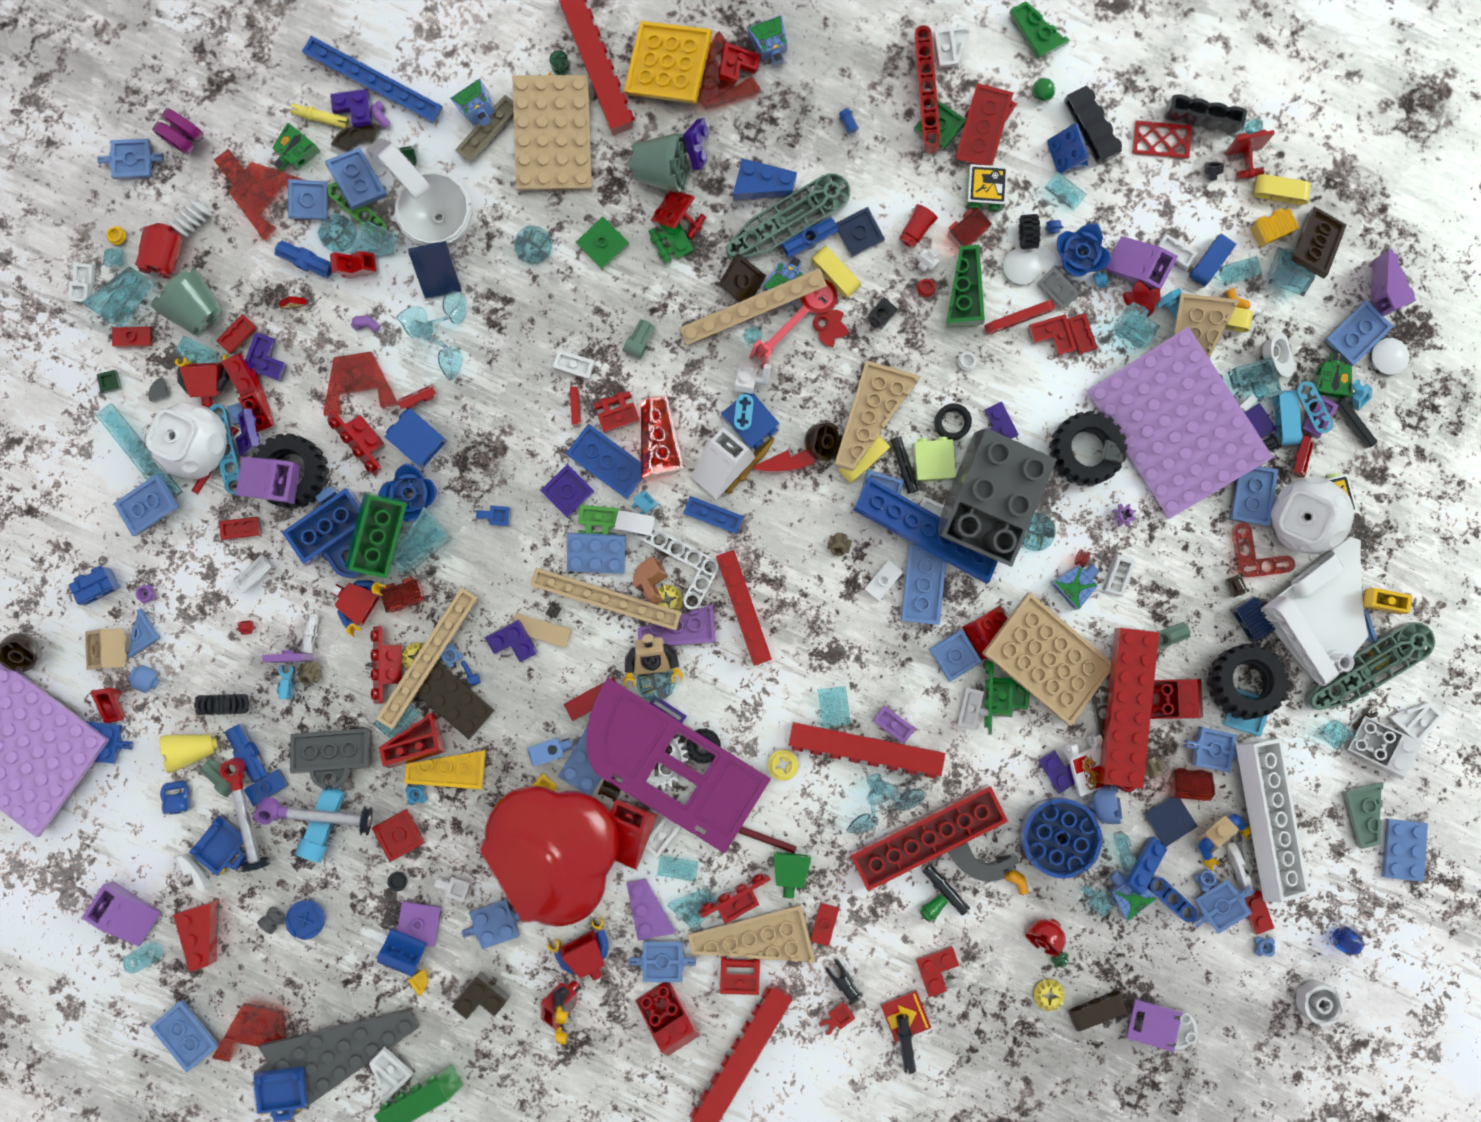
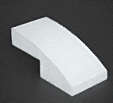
M73 262V281H69L68 300L89 302L94 284L96 265Z
M618 510L614 529L652 536L656 517Z
M185 854L177 857L183 876L191 873L197 892L212 886L207 874L192 856Z

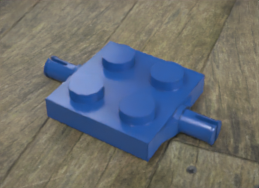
M85 721L109 739V742L94 762L116 764L120 749L132 750L133 747L126 745H133V742L122 741L123 725Z

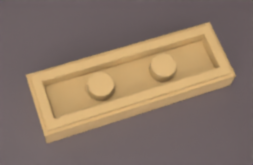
M518 613L515 614L513 622L519 619L529 637L566 648L572 629Z

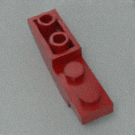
M241 353L221 361L240 395L237 399L242 408L251 409L252 415L256 418V432L273 426L271 410L254 369H249Z

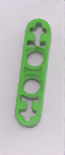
M336 182L329 185L327 192L332 200L377 238H383L387 235L388 226L366 205L355 210L347 208L345 197L342 199L333 192L335 189L340 191ZM363 212L370 214L369 219L366 221L360 220V215ZM373 221L378 226H381L383 229L381 232L376 231V228L372 225Z

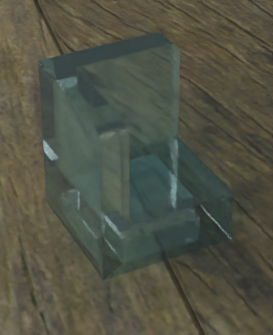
M1331 720L1319 733L1335 749H1339L1347 739H1354L1356 737L1339 720Z

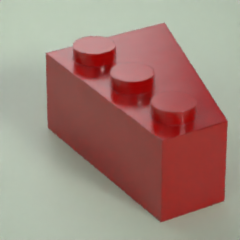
M430 712L425 718L381 745L379 752L383 767L393 768L444 753L445 749L437 715Z
M219 899L173 914L189 972L207 967L217 961L218 936H216Z

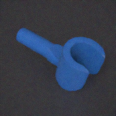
M465 660L462 661L461 665L467 674V681L472 685L481 683L479 674H472Z

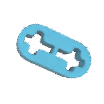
M748 394L740 395L736 401L734 426L739 431L748 430L752 422L754 403L752 397ZM746 398L750 405L746 406V411H742L743 406L739 402H743V399ZM742 414L745 415V421L748 422L744 427H740V423H737V421L741 420Z

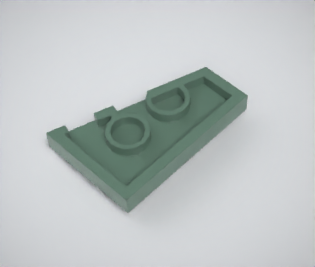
M1384 782L1343 791L1360 849L1381 844L1382 821L1380 820V812L1383 806L1381 791Z

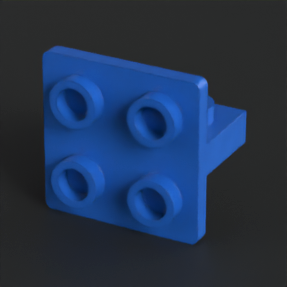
M1072 124L1047 140L1058 175L1072 168H1084L1089 165L1087 161L1089 156L1078 124Z
M390 929L385 943L376 958L377 963L413 977L427 943L395 929Z

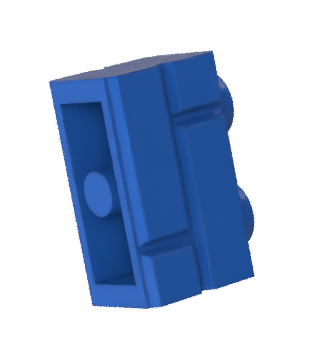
M97 566L91 569L92 573L86 576L80 575L73 579L74 582L68 586L74 595L76 603L86 606L118 590L120 586L115 579L112 569Z

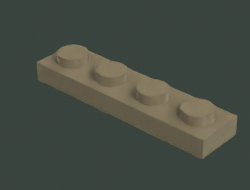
M504 95L494 106L495 112L489 116L491 119L490 123L486 126H482L479 123L455 149L468 163L471 164L513 118V101L508 96Z

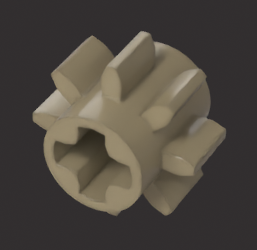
M836 533L834 536L830 535L827 549H831L832 554L836 556H843L845 552L849 553L852 540H848L847 534Z
M308 661L305 665L301 663L297 669L298 680L305 685H312L313 682L318 683L322 677L320 675L322 672L320 666L313 661Z
M1156 756L1146 758L1145 775L1149 779L1162 776V770L1166 768L1163 759H1157Z

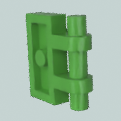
M580 505L578 524L586 525L585 531L578 530V533L616 534L609 533V527L615 528L619 509ZM592 526H601L603 531L594 532L592 531Z

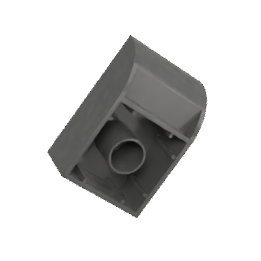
M988 428L974 432L942 509L938 534L941 537L1012 567L1057 459Z

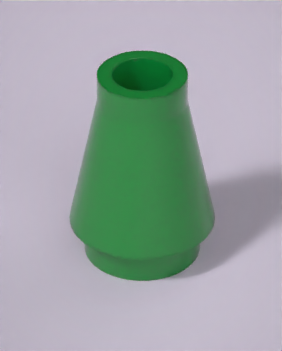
M939 894L922 905L919 913L927 922L935 921L948 901Z

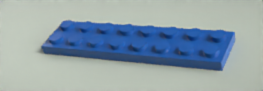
M871 478L866 480L853 511L985 584L990 582L998 561L941 537L938 534L940 516Z

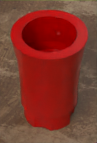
M916 204L899 240L907 247L914 249L938 219L937 215L928 208Z

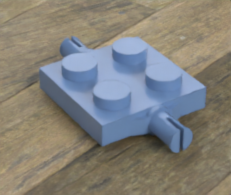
M148 138L110 140L111 150L109 156H97L98 164H110L111 177L113 179L152 178L153 161H164L163 153L152 154L151 140Z
M1198 727L1195 741L1184 740V743L1190 744H1183L1184 748L1194 749L1192 765L1231 772L1232 762L1235 758H1238L1235 745L1237 734Z
M1227 879L1195 899L1202 915L1197 917L1193 923L1201 920L1195 924L1198 928L1200 925L1208 922L1219 934L1252 914L1244 898L1255 892L1252 889L1245 893L1251 889L1250 885L1239 891Z
M506 898L471 910L469 914L472 920V927L462 930L463 938L475 934L481 949H485L519 937L517 920L520 917L511 909Z
M643 941L641 958L629 957V966L641 965L643 982H682L684 966H696V957L684 958L682 951L683 941Z

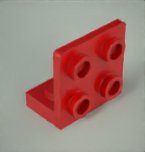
M1001 606L994 608L962 627L981 660L987 658L982 654L1008 619Z

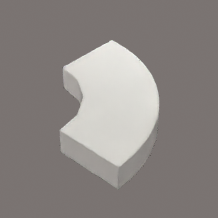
M1236 843L1227 844V856L1233 866L1236 882L1241 890L1250 885L1251 889L1245 892L1247 893L1252 890L1250 876L1246 874L1243 867L1245 861Z

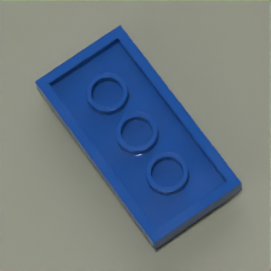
M589 423L566 452L568 457L625 499L630 497L650 470L646 465Z

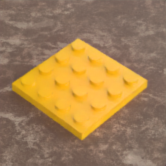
M640 21L624 93L626 95L696 104L713 34L712 30Z

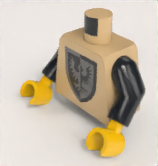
M645 634L642 639L636 640L635 647H632L625 656V672L627 674L623 679L624 686L626 687V682L631 680L633 681L632 686L634 688L635 678L632 676L633 672L634 675L668 672L673 669L671 681L675 683L674 676L678 675L682 682L683 672L678 670L680 665L676 650L670 645L665 644L663 638H654L651 634Z

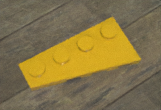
M486 750L407 763L404 783L483 789Z

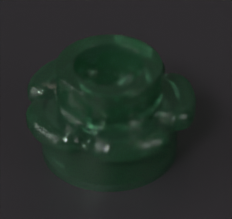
M1062 951L1058 957L1052 956L1051 962L1054 964V967L1064 968L1069 963V954Z

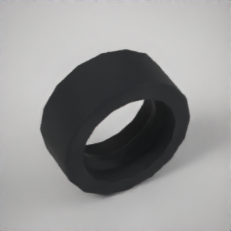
M956 403L947 404L942 407L934 421L936 432L940 437H947L948 440L953 439V441L964 437L972 425L970 412L966 407ZM956 411L962 415L964 426L959 432L950 433L943 428L942 418L947 412Z

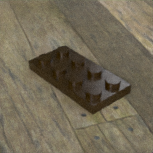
M1314 206L1308 214L1291 261L1324 279L1329 274L1347 224Z
M439 660L417 692V695L468 740L474 736L495 711L494 708Z

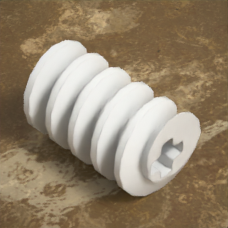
M197 197V202L189 200L192 207L184 205L186 212L178 211L181 216L180 218L173 215L174 223L169 220L167 221L181 236L189 237L188 230L195 231L193 224L200 227L199 219L204 222L206 221L204 214L212 216L209 208Z

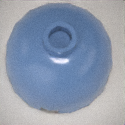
M1116 785L1101 787L1094 794V801H1090L1091 812L1095 813L1097 819L1105 824H1122L1120 820L1122 819L1120 798L1116 797V792H1118Z

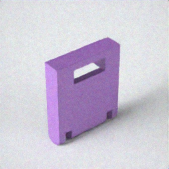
M1135 998L1126 1038L1174 1052L1175 1047L1168 1045V1042L1176 1044L1181 1020L1174 1018V1015L1182 1017L1183 1012ZM1137 1011L1145 1013L1141 1031L1133 1028Z

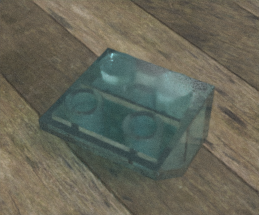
M1278 247L1268 273V283L1304 296L1316 278L1315 274L1291 261L1293 250Z

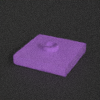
M282 650V654L262 655V662L264 663L308 662L313 660V654L294 653V650Z
M402 901L397 931L426 942V946L434 947L436 945L442 907Z

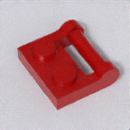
M721 957L720 994L759 995L760 959L742 960ZM727 967L754 968V973H727L726 969Z

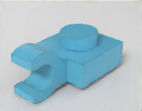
M1357 379L1352 384V388L1355 390L1352 396L1353 408L1359 411L1372 398V388L1368 384L1361 385L1360 380Z
M280 665L278 672L283 679L277 685L278 699H292L295 666H290L289 672L285 673V665Z

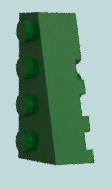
M979 245L960 246L946 328L984 325L985 316Z
M450 1065L439 1073L429 1076L421 1084L420 1082L409 1089L410 1091L406 1093L404 1091L394 1097L392 1102L387 1100L378 1107L380 1110L374 1117L377 1122H412L449 1101L464 1084L453 1065Z

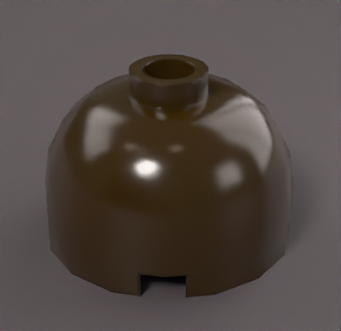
M828 422L812 425L804 436V445L807 452L818 460H832L831 458L838 455L842 441V435H839L837 431L839 428L835 424Z
M13 633L6 636L0 642V663L7 669L12 671L23 669L22 672L32 669L37 663L40 648L38 642L28 634Z

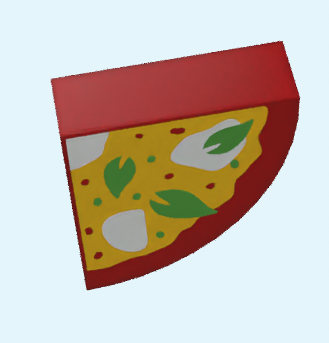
M288 296L279 302V307L282 309L307 305L306 298Z

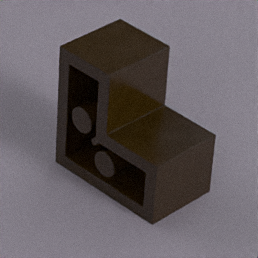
M480 971L451 1008L467 1020L478 1005H481L495 1017L508 1001L510 995Z

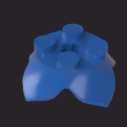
M1097 223L1086 224L1076 232L1064 231L1057 237V251L1061 257L1062 265L1072 276L1081 277L1088 272L1102 270L1111 262L1109 251L1102 246L1103 233ZM1083 250L1085 255L1081 256L1078 252Z
M405 463L396 470L394 480L382 485L378 494L406 502L407 506L403 521L412 522L418 519L424 510L434 502L437 488L431 480L425 479L416 467ZM412 489L414 495L409 499L406 493H409V490Z

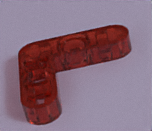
M1244 522L1233 526L1232 539L1238 574L1243 573V578L1282 574L1294 570L1295 561L1290 556L1256 559L1251 526ZM1241 528L1246 530V533H1243V538L1242 534L1238 533V530ZM1247 539V541L1239 543V540ZM1242 545H1246L1249 548V553L1246 556L1240 552ZM1284 560L1289 563V566L1286 568L1284 566L1276 567V564L1283 563ZM1264 561L1269 562L1271 565L1269 572L1262 570V563ZM1247 564L1248 567L1256 566L1257 570L1247 572L1243 568Z

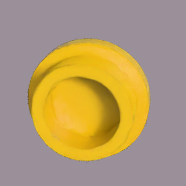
M119 226L109 228L106 233L107 240L113 245L123 244L127 237L125 230Z

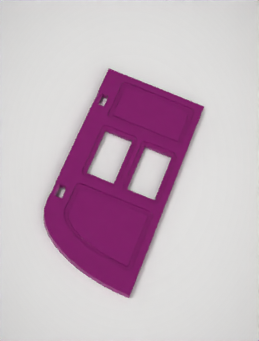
M607 677L592 708L587 728L586 748L593 770L607 782L615 785L620 790L725 853L771 778ZM677 732L715 755L704 775L665 752ZM658 762L697 785L685 805L646 782ZM614 774L623 779V782L619 783L612 776ZM698 825L706 830L705 834L697 831L695 827Z

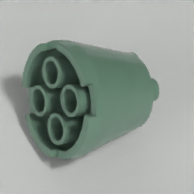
M674 133L633 143V156L629 159V169L633 170L635 181L671 192L680 193L681 190H685L689 179L690 166H687L688 156L686 153L688 151L683 134Z
M194 267L191 269V272L188 273L185 270L169 281L163 287L164 290L161 292L160 298L154 297L151 303V307L157 313L197 337L206 332V327L210 324L212 326L221 319L222 308L202 275Z

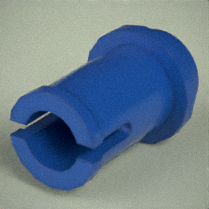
M845 108L839 112V119L843 121L848 134H852L859 127L852 116V110Z

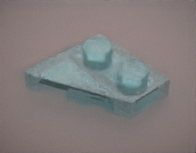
M363 219L350 254L364 251L374 253V255H391L399 235Z
M705 887L669 902L667 907L695 931L708 917H700L697 911L705 903L715 902L718 900V897Z

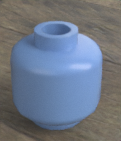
M139 665L133 668L127 681H130V687L143 693H148L151 689H156L160 679L157 678L158 672L145 665Z

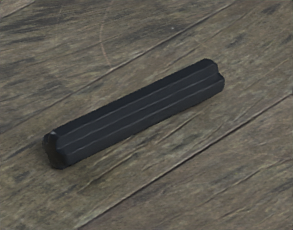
M1342 398L1335 404L1339 405L1338 410L1368 448L1374 446L1377 443L1376 438L1347 400Z

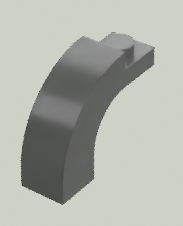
M968 842L949 851L952 860L964 873L980 881L991 882L1004 879L1002 871L1013 870L1016 868L1015 865L1019 863L1017 856L1013 853L990 863L978 861L974 857Z

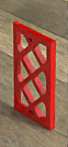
M1136 120L1132 154L1189 159L1192 125ZM1139 126H1148L1150 130L1142 135L1139 131ZM1156 128H1167L1170 132L1162 137ZM1177 129L1186 130V136L1183 139L1176 133ZM1152 132L1159 139L1153 146L1145 138ZM1171 134L1179 141L1173 147L1165 141ZM1143 141L1149 149L1137 150L1138 143ZM1162 142L1168 151L1158 152L1154 148ZM1181 144L1185 148V154L1176 153L1174 149Z

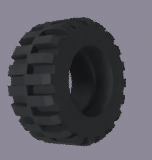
M1094 411L1079 412L1069 417L1057 427L1058 429L1053 433V440L1049 445V448L1052 450L1049 456L1057 459L1054 469L1058 468L1060 471L1058 475L1061 478L1065 476L1067 482L1071 484L1075 482L1077 486H1094L1110 479L1122 468L1120 463L1102 460L1095 466H1086L1081 464L1072 452L1073 438L1078 433L1089 432L1100 439L1103 448L1106 440L1114 442L1122 453L1124 462L1126 459L1124 452L1127 451V444H1124L1126 436L1125 433H1120L1119 430L1122 428L1119 424L1115 426L1112 423L1114 421L1113 418L1110 416L1105 418V414L1101 412L1094 414Z
M290 433L286 435L277 434L276 438H267L265 440L266 444H260L257 447L259 449L258 453H253L251 458L281 460L287 455L296 454L303 459L305 465L304 476L297 485L294 504L267 500V502L290 509H297L298 506H308L309 501L315 502L317 500L315 498L316 495L320 494V491L323 490V484L327 485L329 480L326 478V474H329V468L326 467L328 461L322 455V450L306 438Z
M1248 643L1241 644L1221 653L1219 658L1213 661V667L1208 672L1211 678L1207 680L1208 686L1212 687V690L1209 691L1210 696L1214 695L1216 698L1214 701L1216 706L1221 705L1223 707L1221 711L1226 714L1231 713V717L1242 718L1243 720L1260 718L1279 709L1282 705L1281 701L1287 698L1285 691L1289 690L1290 684L1286 683L1289 673L1284 672L1283 668L1286 666L1284 662L1278 661L1279 656L1276 653H1269V648H1260L1259 644L1254 643L1251 645ZM1241 664L1250 665L1261 675L1263 689L1257 699H1247L1236 690L1233 674L1237 666Z

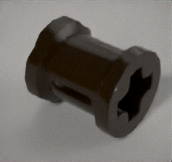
M1243 573L1226 579L1232 588L1233 597L1250 591L1249 588H1246L1243 581Z
M604 780L598 795L607 796L615 802L621 790Z

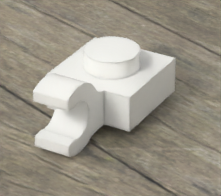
M454 876L451 877L450 881L438 877L434 887L447 890L446 897L464 902L471 882Z

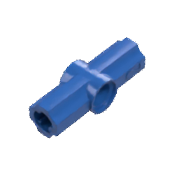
M829 217L813 227L805 228L802 233L783 242L781 246L785 255L790 259L807 249L814 248L821 241L838 233L839 230L834 219ZM812 235L815 239L808 241L805 236Z
M283 240L277 243L274 253L277 257L291 262L294 266L306 272L311 271L327 279L331 276L330 261L316 256L314 252L304 247L298 248Z
M238 724L225 731L224 733L234 750L233 756L244 761L246 766L245 772L251 783L267 776L268 773L259 758V750L249 740L242 725Z

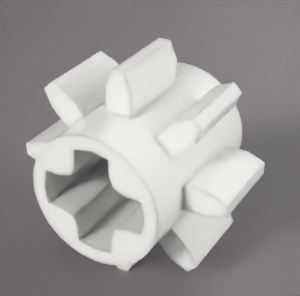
M925 248L917 258L920 262L918 267L924 272L927 269L932 271L940 262L937 258L939 252L934 248L931 250Z

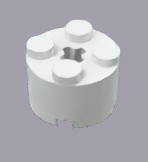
M1309 981L1300 986L1296 991L1298 1010L1304 1017L1321 1026L1333 1025L1339 1020L1341 1013L1344 1012L1345 1005L1341 994L1321 981Z

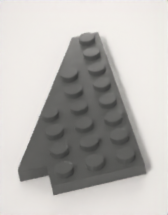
M407 1009L262 1043L258 1049L268 1062L255 1070L253 1075L256 1072L304 1066L308 1097L306 1107H308L367 1065L383 1047L391 1048L419 1028L420 1024ZM295 1109V1110L293 1111V1117H294L296 1114H298L299 1112H301L302 1110L296 1111V1109Z

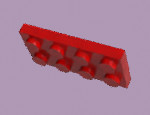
M979 83L976 84L955 160L975 165L993 166L1014 92Z

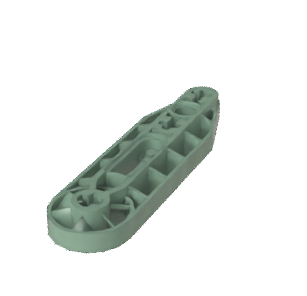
M836 173L822 175L752 217L727 244V257L731 261L736 255L735 251L732 252L733 248L735 250L739 249L737 254L742 255L745 259L769 254L781 247L783 242L802 233L805 228L813 227L839 212L847 205L850 198L848 181ZM844 184L845 187L840 190V185ZM806 190L808 195L798 201L793 199ZM840 195L846 198L845 202L839 200ZM790 200L792 203L790 206L781 211L778 210L777 207ZM772 210L775 211V215L765 221L762 220V216ZM820 213L821 218L811 224L808 223L807 220ZM800 214H803V215H801L800 217L796 218L795 220L791 221L792 219H794L795 217L799 216ZM758 219L760 224L747 231L746 228ZM801 223L805 224L806 227L793 234L791 229ZM764 229H766L767 231H770V230H771V233H770V234H768V232H765V233H764ZM788 232L790 236L777 244L775 239ZM754 238L756 243L748 244L747 239ZM770 242L774 245L770 249L759 251L761 247Z
M1408 622L1400 625L1357 651L1353 656L1356 664H1354L1350 671H1342L1326 686L1316 683L1305 695V704L1311 709L1323 710L1355 702L1427 658L1435 647L1433 631L1427 625L1418 622ZM1387 639L1389 644L1378 649L1376 645ZM1371 649L1374 653L1373 655H1369L1364 659L1360 657L1361 654ZM1418 650L1417 657L1412 658L1413 652ZM1388 658H1391V660H1389L1386 664L1382 665L1377 669H1374L1380 664L1385 663ZM1402 663L1403 667L1392 673L1391 668ZM1385 672L1387 677L1376 683L1375 678ZM1368 682L1370 683L1371 686L1369 688L1365 689L1362 692H1359L1358 688H1360ZM1334 686L1335 693L1332 695L1331 688ZM1353 692L1354 697L1346 701L1342 700L1343 697Z

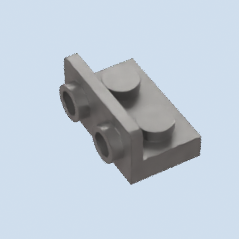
M1056 265L1037 283L1064 310L1082 293L1080 290L1082 287L1076 280L1071 281L1067 277L1069 273L1062 266L1058 267Z

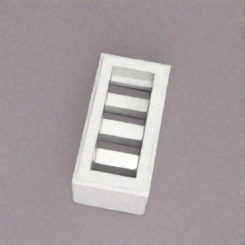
M1115 553L1104 591L1123 597L1136 560ZM1120 561L1127 563V566L1120 565ZM1117 568H1118V569H1121V570H1124L1125 573L1122 574V573L1116 572V571H1117ZM1114 576L1123 578V580H1116L1114 579ZM1111 584L1120 585V589L1112 587Z

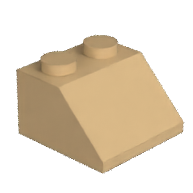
M124 628L97 629L85 632L86 670L125 667L127 662V653L125 652L127 637L124 633Z

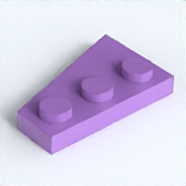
M643 878L627 882L638 941L676 933L674 926H672L647 879Z

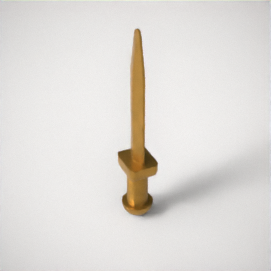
M774 437L767 440L753 453L756 458L724 491L725 493H733L732 490L740 481L744 482L747 479L746 476L753 469V466L768 452Z

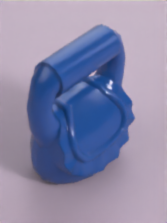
M183 780L165 783L162 786L160 797L163 814H179L188 810L189 788ZM184 788L183 793L166 795L165 793L168 790Z

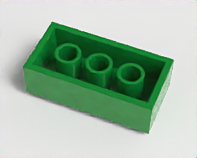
M364 491L345 567L349 571L387 579L407 506L406 502Z

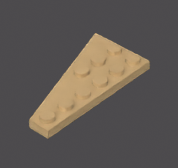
M1180 293L1174 335L1189 326L1210 358L1239 300Z
M866 360L834 466L850 471L855 469L921 376Z
M801 904L688 933L692 954L720 955L816 963Z

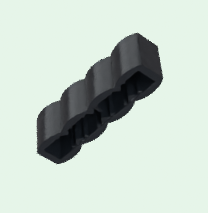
M1086 85L1068 94L1064 102L1069 113L1073 116L1075 124H1078L1093 158L1100 165L1118 156L1122 151V143L1119 138L1113 135V126L1104 118V109L1095 101L1096 95L1094 91Z
M1176 94L1166 104L1164 117L1174 122L1183 121L1189 125L1201 124L1207 129L1219 128L1226 133H1236L1245 124L1247 110L1239 106L1228 107L1220 102L1209 103L1201 98L1191 99L1186 95Z

